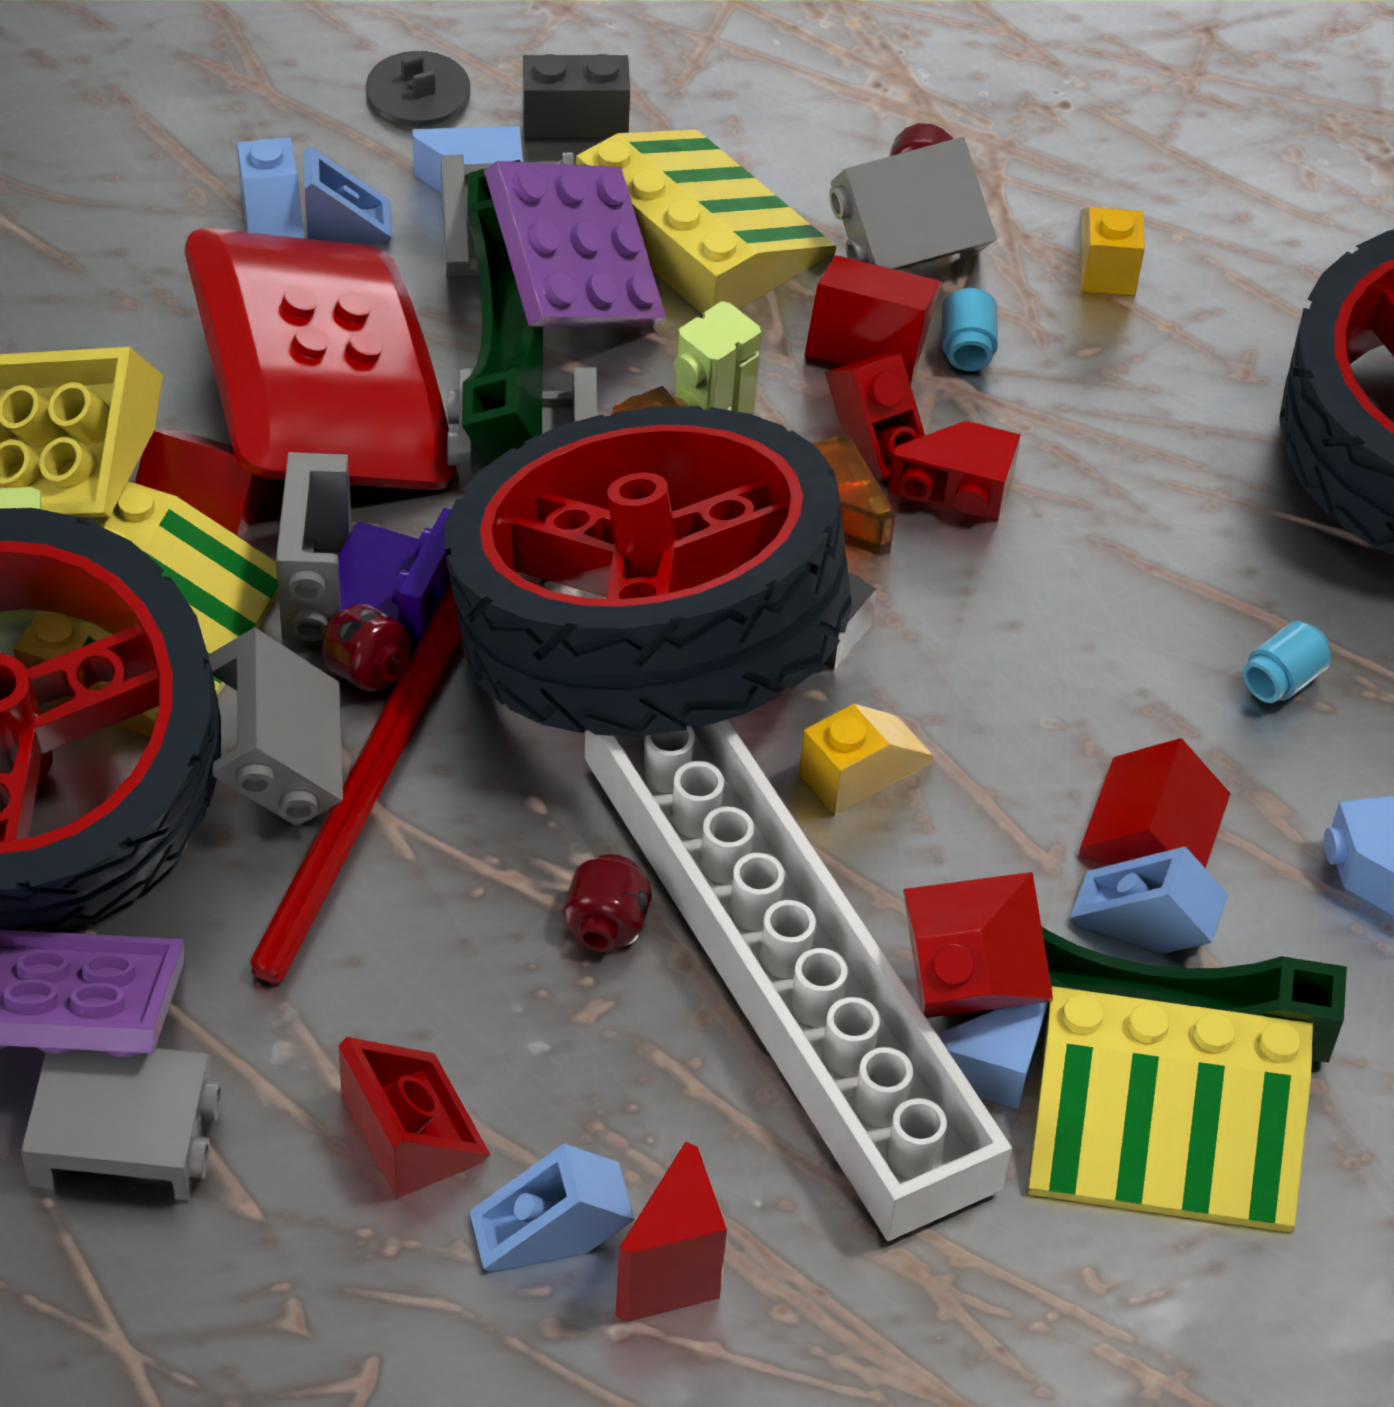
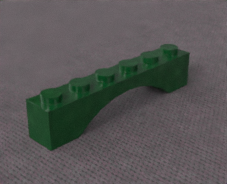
M485 169L468 173L467 215L479 270L482 298V335L477 364L471 375L463 381L462 427L486 465H488L512 448L519 449L526 445L523 442L542 434L543 326L528 325L484 173Z
M1042 927L1051 988L1054 986L1313 1023L1312 1060L1326 1063L1330 1061L1344 1021L1346 966L1284 956L1253 964L1222 968H1175L1147 965L1110 957L1084 948Z

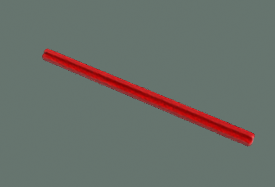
M451 583L409 660L407 670L398 680L343 784V801L331 807L250 960L251 972L259 980H266L269 983L277 984L284 979L462 637Z

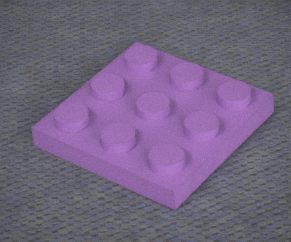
M497 161L484 170L529 326L653 327L666 319L621 167Z
M0 929V1049L6 1046L39 1047L40 1050L52 1054L67 1053L75 1049L106 1051L108 1054L116 1057H133L141 1053H154L184 965V939Z

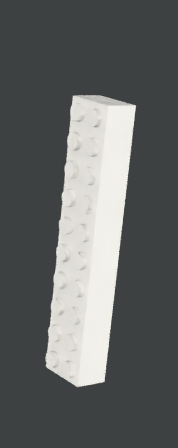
M729 720L703 727L696 725L687 726L685 731L646 736L595 735L591 731L586 730L585 761L887 1242L1002 1191L1010 1162L1012 1146Z

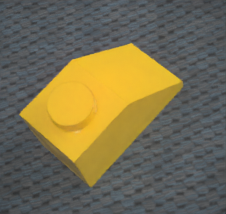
M1095 207L1081 209V291L1135 296L1145 251L1143 211Z
M852 704L804 729L799 776L835 816L928 766L933 761V755L897 715Z

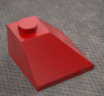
M1033 872L903 889L920 1007L926 1018L1053 1001Z

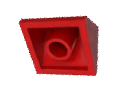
M835 255L817 283L804 354L805 359L842 367L874 355L901 353L910 385H912L941 288V281Z
M155 429L142 453L135 483L177 496L242 539L276 479L259 477L246 471L238 463L232 445L178 429Z
M1182 738L1115 756L1112 759L1083 838L1079 856L1113 865L1186 846L1206 869L1231 793Z
M346 1037L338 1045L342 1098L396 1199L480 1165L491 1155L435 1053Z
M685 1141L619 1247L615 1316L627 1322L720 1299L727 1228L699 1149L689 1142Z

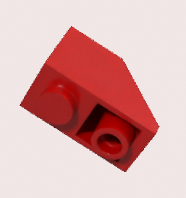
M901 353L874 355L825 372L840 426L879 480L890 477L892 458L896 446L925 436Z
M965 420L895 447L893 453L888 493L998 521L1015 472L1021 434Z

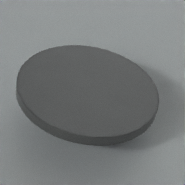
M408 51L385 58L371 70L366 81V94L371 107L389 121L406 126H431L452 119L465 108L470 98V80L463 67L449 57L428 51Z

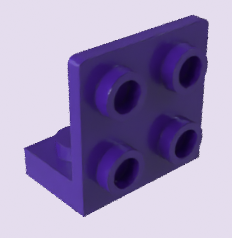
M443 508L433 528L426 527L419 539L368 523L357 522L338 554L341 611L354 604H369L402 623L411 635V642L418 644L450 585V575L446 562L448 554L445 550V522L451 510Z

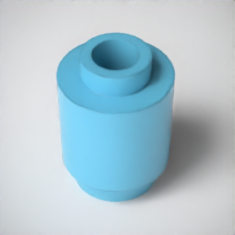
M964 288L949 294L942 304V348L951 365L963 371L983 369L989 365L998 348L997 304L989 293L980 289Z
M1302 621L1288 623L1250 653L1248 663L1243 668V678L1248 689L1254 696L1266 703L1290 699L1329 667L1331 654L1328 640L1315 626Z

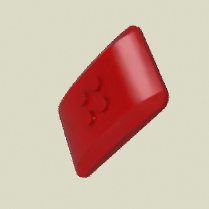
M201 228L191 232L185 243L184 253L234 455L238 463L246 471L259 477L285 480L288 452L346 454L349 461V482L352 485L421 490H442L450 485L457 469L456 466H448L449 426L439 386L413 303L401 273L390 255L377 247L365 244L212 228Z

